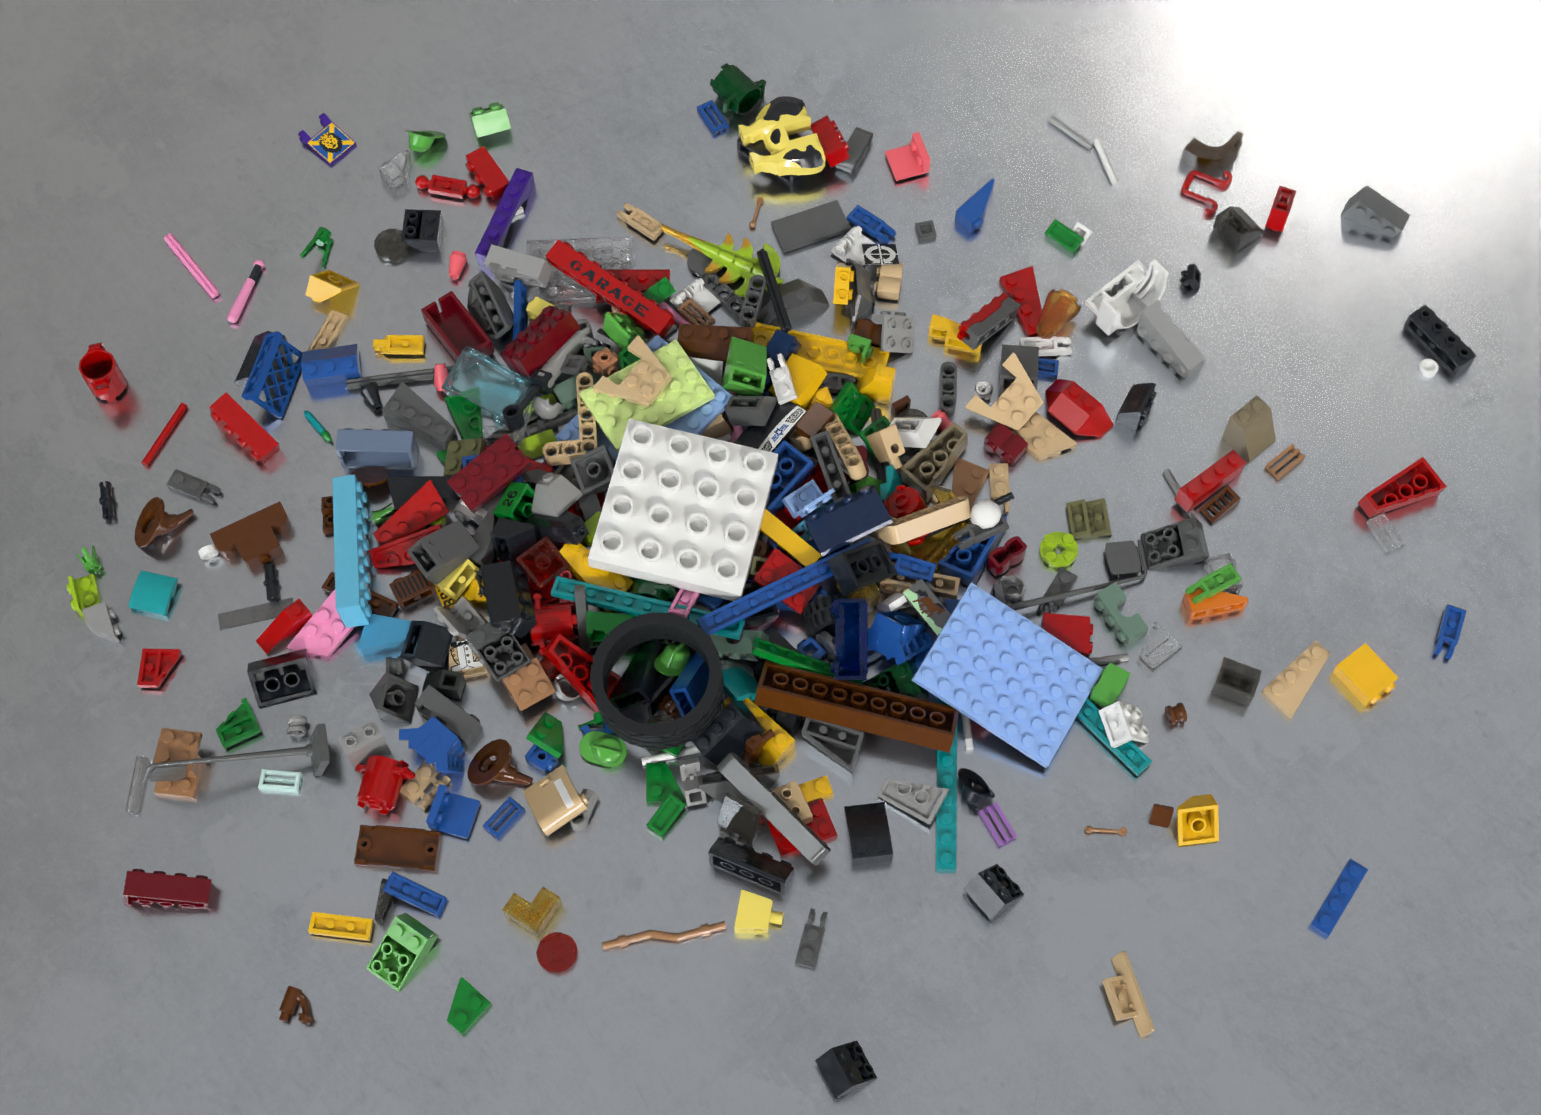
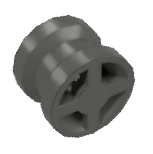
M400 656L397 658L386 657V673L404 675V659Z

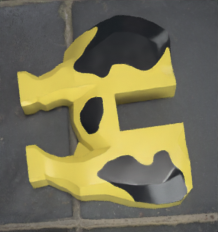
M790 96L777 97L760 111L754 123L749 126L738 125V132L743 146L763 140L766 149L771 153V155L766 156L754 152L749 153V162L754 175L766 172L778 176H800L815 174L824 169L826 159L817 133L793 140L788 138L789 135L811 130V118L806 111L803 100Z

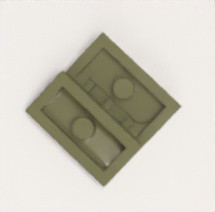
M1105 498L1088 502L1082 499L1066 503L1071 534L1074 536V539L1112 535Z

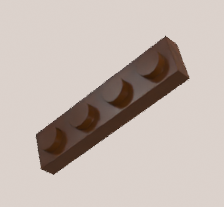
M334 572L329 574L321 587L323 591L330 594L335 590ZM370 590L371 600H368V604L371 607L372 614L392 617L399 606L398 602Z

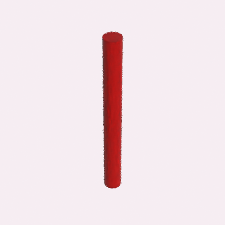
M185 403L179 405L141 463L148 466L187 409L188 406Z

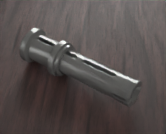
M576 408L558 414L554 419H538L533 424H525L523 426L525 436L527 438L570 422L578 414Z

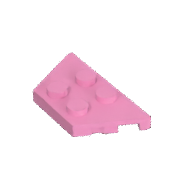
M335 590L287 646L289 650L298 651L306 649L308 654L329 658L354 629V627H345L336 610Z

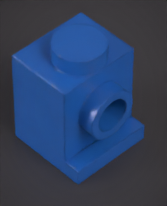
M811 636L807 640L803 639L797 645L796 650L799 653L809 656L808 653H813L810 657L821 661L827 660V652Z
M535 744L525 755L526 762L544 775H547L549 771L552 772L558 763L556 757ZM542 755L546 756L544 759H540Z

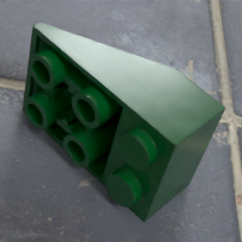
M910 660L898 666L895 664L863 682L865 686L922 700L930 697L926 689L912 681L918 668L915 662Z

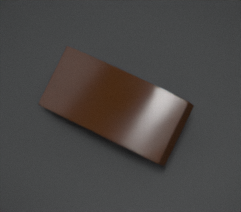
M333 496L322 497L324 535L334 534Z

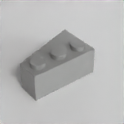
M492 244L484 262L500 281L514 283L516 280H521L525 285L545 288L553 270L545 258L534 257Z

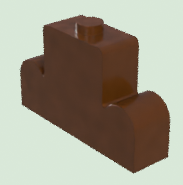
M279 501L210 533V536L222 558L232 559L240 551L247 567L253 569L261 564L269 563L272 559L284 553L276 534L282 535L289 532L291 522Z

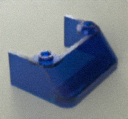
M867 597L834 598V602H831V614H835L836 657L835 662H831V674H835L834 680H867L868 599Z

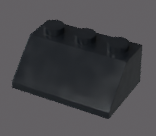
M270 331L254 337L236 377L235 384L246 386L265 335L271 333ZM280 344L278 347L280 355L285 354L284 348ZM274 359L272 365L274 370H277L279 367L277 360ZM270 374L266 378L268 386L273 385Z
M306 649L248 663L247 673L258 707L316 693L312 666Z
M731 701L712 721L710 726L692 742L705 758L718 765L730 751L740 758L746 752V740L753 735L760 734L762 736L766 730L743 701Z

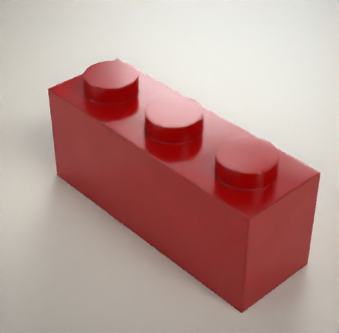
M827 115L811 124V131L813 134L817 133L824 155L831 168L850 158L847 153L850 149L834 120L830 121Z
M482 146L465 155L467 163H465L466 168L470 173L473 172L477 184L483 186L486 197H490L493 202L500 200L509 184V180L486 148Z

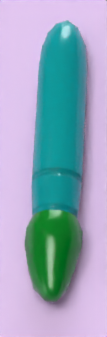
M305 410L304 415L306 419L322 435L323 439L328 442L332 441L329 431L323 427L311 412Z

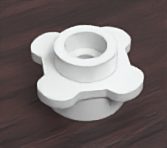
M985 381L977 382L973 396L977 395L985 400H990L993 386Z

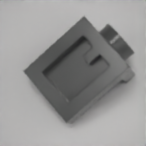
M567 354L560 370L564 374L579 375L583 372L591 374L593 364L586 356Z

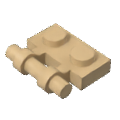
M426 761L414 772L415 778L412 780L408 779L400 790V794L414 804L422 799L423 802L419 807L423 811L432 806L439 784L447 786L451 781L446 775L441 780H437L441 773L436 772V768L431 764H426ZM433 785L434 789L429 795L426 794V791Z

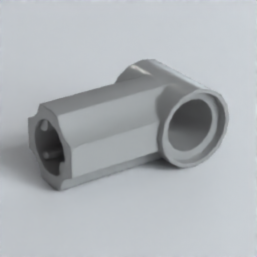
M583 789L581 792L585 794L589 803L587 804L588 809L578 815L584 818L580 823L574 822L575 818L570 821L571 827L576 831H583L587 828L588 820L599 798V795L592 790Z

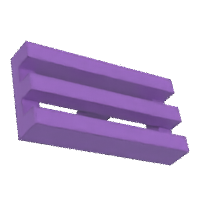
M997 802L979 811L980 817L998 847L1017 838L1016 833ZM992 810H995L1010 835L1009 837ZM987 813H989L990 817L992 818L993 822L995 823L1004 840L1001 841L1000 837L998 836L997 832L995 831L994 827L992 826L991 822L986 816Z

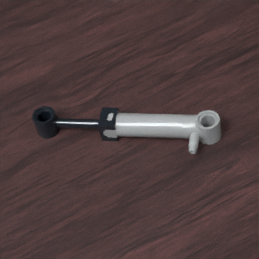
M577 320L581 328L540 370L535 369L529 377L532 389L519 405L510 404L503 409L502 414L509 430H519L524 426L523 411L539 392L549 395L556 387L554 382L562 373L560 369L567 354L576 355L585 344L599 345V341L594 339L589 320Z

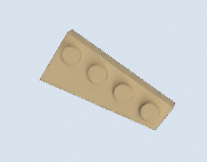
M1315 640L1271 681L1261 693L1291 720L1330 653Z

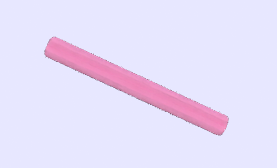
M172 233L165 235V242L211 298L218 296L220 292L175 236Z

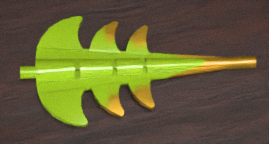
M664 224L661 227L662 232L681 240L713 259L710 265L705 268V273H714L726 267L727 271L719 278V283H733L743 277L745 280L743 285L735 291V294L738 296H746L751 277L754 275L763 276L758 257L753 258V247L747 238H743V245L738 251H733L734 241L729 233L726 234L725 241L719 246L679 232ZM764 243L763 249L768 253L778 286L782 285L784 280L777 277L780 270L779 255L774 248Z

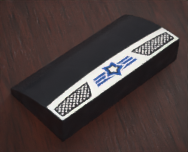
M777 400L766 425L748 426L734 443L774 452L796 429V424L807 411L790 401L780 405Z

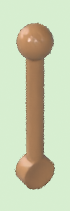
M762 197L757 198V207L753 219L749 223L751 228L756 226L755 221L760 206L764 203Z
M1086 826L1085 832L1088 834L1092 832L1119 833L1121 836H1125L1127 829L1125 827L1105 829Z

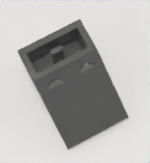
M1002 344L998 398L1016 379L1002 366L1013 352L1037 390L1039 347Z
M1196 517L1141 534L1148 569L1190 565L1210 559L1203 526Z
M458 520L421 538L407 550V553L425 578L437 585L477 551L480 546L462 522Z
M490 622L466 635L468 646L496 682L531 663V660L514 635L491 626Z

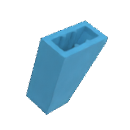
M372 614L369 617V625H364L357 647L360 655L369 656L402 649L412 621Z

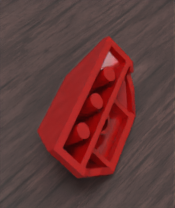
M1057 379L1046 389L1047 411L1075 435L1101 438L1113 427L1114 424L1103 405L1075 381Z

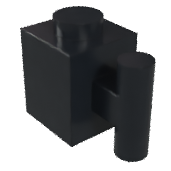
M768 708L767 715L771 719L774 718V715H777L775 722L791 734L800 726L803 717Z

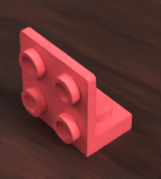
M919 132L912 134L910 145L885 151L896 181L929 172L930 158Z

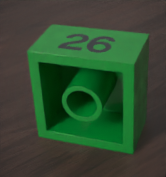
M511 482L493 513L498 518L512 519L524 523L533 514L531 510L535 491L526 483Z

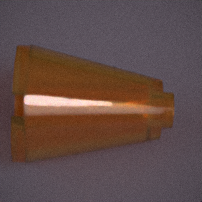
M1056 288L1049 291L1036 327L1039 337L1043 339L1052 338L1079 314L1081 305L1078 306V299L1072 293L1064 289L1054 291Z

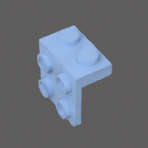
M812 479L783 498L782 502L794 519L798 516L804 518L832 499L831 494L835 490L832 488L823 494Z

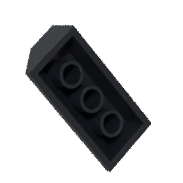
M511 560L483 565L481 573L491 626L523 638L536 625L526 567Z
M718 837L708 852L711 865L785 895L794 875V867H792L791 863L784 860L779 862L765 852H762V854L755 852L751 846L738 845L735 840L729 837Z

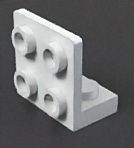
M1117 701L1099 710L1111 747L1116 748L1131 740L1142 743L1149 742L1148 729L1143 724L1141 719L1142 712L1136 705Z

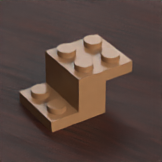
M526 643L521 645V647L531 660V663L501 680L509 696L513 697L520 712L556 692L537 657H533Z
M162 728L153 764L201 758L198 753L203 737L202 733ZM204 763L188 764L186 775L182 780L156 781L155 795L195 800Z

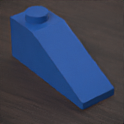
M993 178L956 210L955 221L970 233L975 228H980L984 222L983 219L994 190L995 180Z

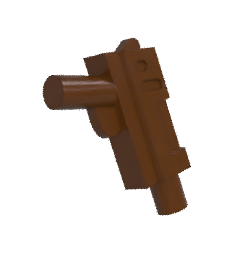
M772 729L762 736L760 734L753 735L746 740L744 759L748 767L754 766L759 761V758L762 756L763 746L775 736Z

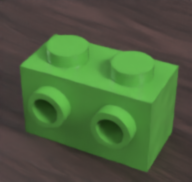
M1111 662L1107 668L1102 667L1103 671L1099 676L1100 680L1098 684L1095 683L1090 692L1091 697L1089 700L1101 708H1105L1117 701L1131 673Z

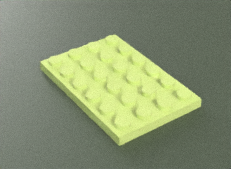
M677 340L653 352L669 372L672 380L650 407L628 402L620 397H609L605 393H595L593 386L579 393L580 398L617 453L621 447L628 419L664 427L715 398V394ZM640 360L607 378L619 385Z

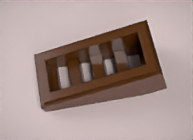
M1226 485L1199 511L1213 524L1233 508L1241 498ZM1225 494L1232 500L1231 502L1224 497ZM1219 499L1226 504L1225 507L1218 501ZM1215 503L1221 511L1218 512L1212 505ZM1210 508L1216 515L1213 517L1206 509Z

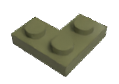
M482 438L448 441L443 475L454 476L463 468L462 457L481 454L484 451L485 441Z

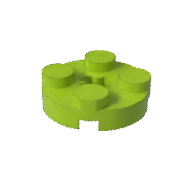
M1052 532L1044 536L1040 544L1039 555L1043 562L1045 561L1049 564V567L1053 569H1060L1062 567L1065 569L1076 560L1078 545L1072 534ZM1061 547L1064 551L1061 554H1057V551L1054 552V549Z

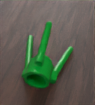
M319 227L313 239L300 256L303 257L314 243L319 246L326 244L322 268H325L330 245L333 242L330 239L331 232L324 227Z

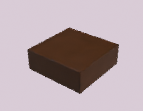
M908 395L892 403L891 413L894 417L910 410L911 399Z

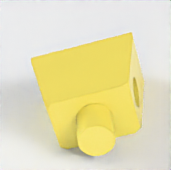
M741 890L734 926L735 933H768L770 923L782 925L784 913L772 911L773 900Z

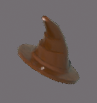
M159 497L152 498L145 505L138 518L134 537L136 545L141 548L147 547L156 536L167 534L178 528L194 514L193 509L178 515L168 514L164 511V501Z
M503 739L491 741L483 746L470 762L467 771L469 781L477 786L488 784L493 780L530 785L533 778L517 771L511 765L512 748Z

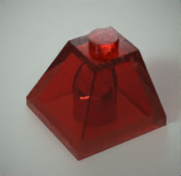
M547 536L516 558V561L539 589L570 568L569 563Z

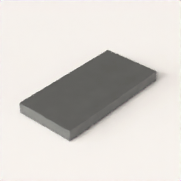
M838 200L771 221V226L784 253L850 231V226Z

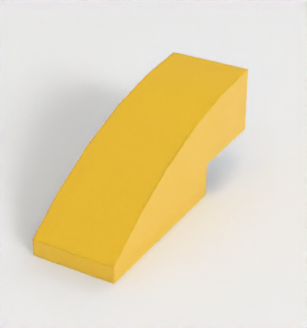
M932 314L928 336L945 339V346L977 353L981 352L982 344L973 350L957 338L959 323Z

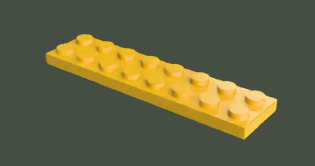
M757 323L753 328L755 335L754 343L766 347L777 329L781 330V328ZM791 330L787 333L794 336L801 344L796 355L820 364L827 373L852 375L856 377V380H859L876 365L887 366L890 352H883L878 347L871 346L873 348L872 356L870 359L867 358L864 364L861 363L862 353H855L848 349V341Z

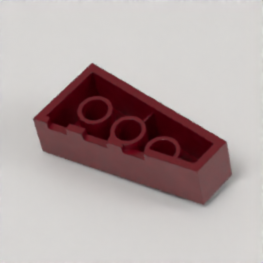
M132 869V871H127L123 892L124 905L132 906V902L141 903V906H150L153 902H158L162 907H171L175 903H179L180 907L208 908L212 879H208L204 875L187 877L183 873L166 875V872L163 871L146 873L142 869Z

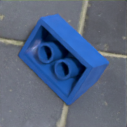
M358 344L302 352L301 368L305 385L313 387L346 382L347 379L362 377Z

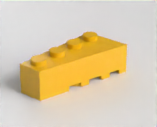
M565 544L559 551L558 559L578 581L628 593L632 589L633 581L625 575L589 567L588 556L590 550L582 544ZM602 608L605 611L604 613L614 612L613 610Z

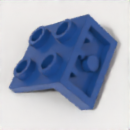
M439 784L426 823L429 829L468 839L480 806V801L450 793L447 786Z

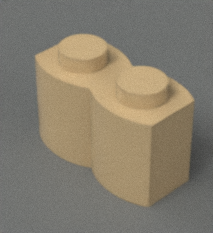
M899 263V265L877 266L876 277H879V281H875L874 286L877 298L899 300L903 263Z

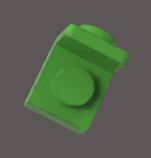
M850 333L848 349L855 353H862L861 363L865 364L867 358L870 359L873 353L871 340Z

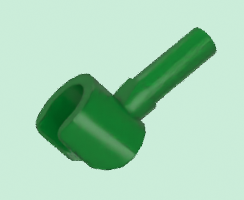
M600 712L594 713V720L580 724L578 728L581 730L580 727L587 724L588 726H603L605 722Z

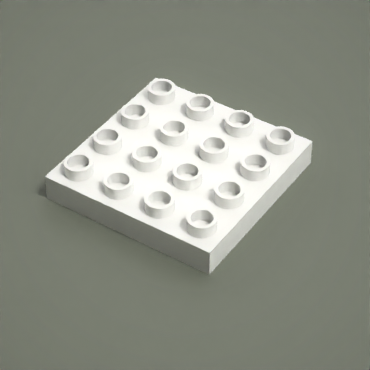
M628 419L588 556L589 567L659 584H670L672 587L730 601L742 598L774 479L778 454Z

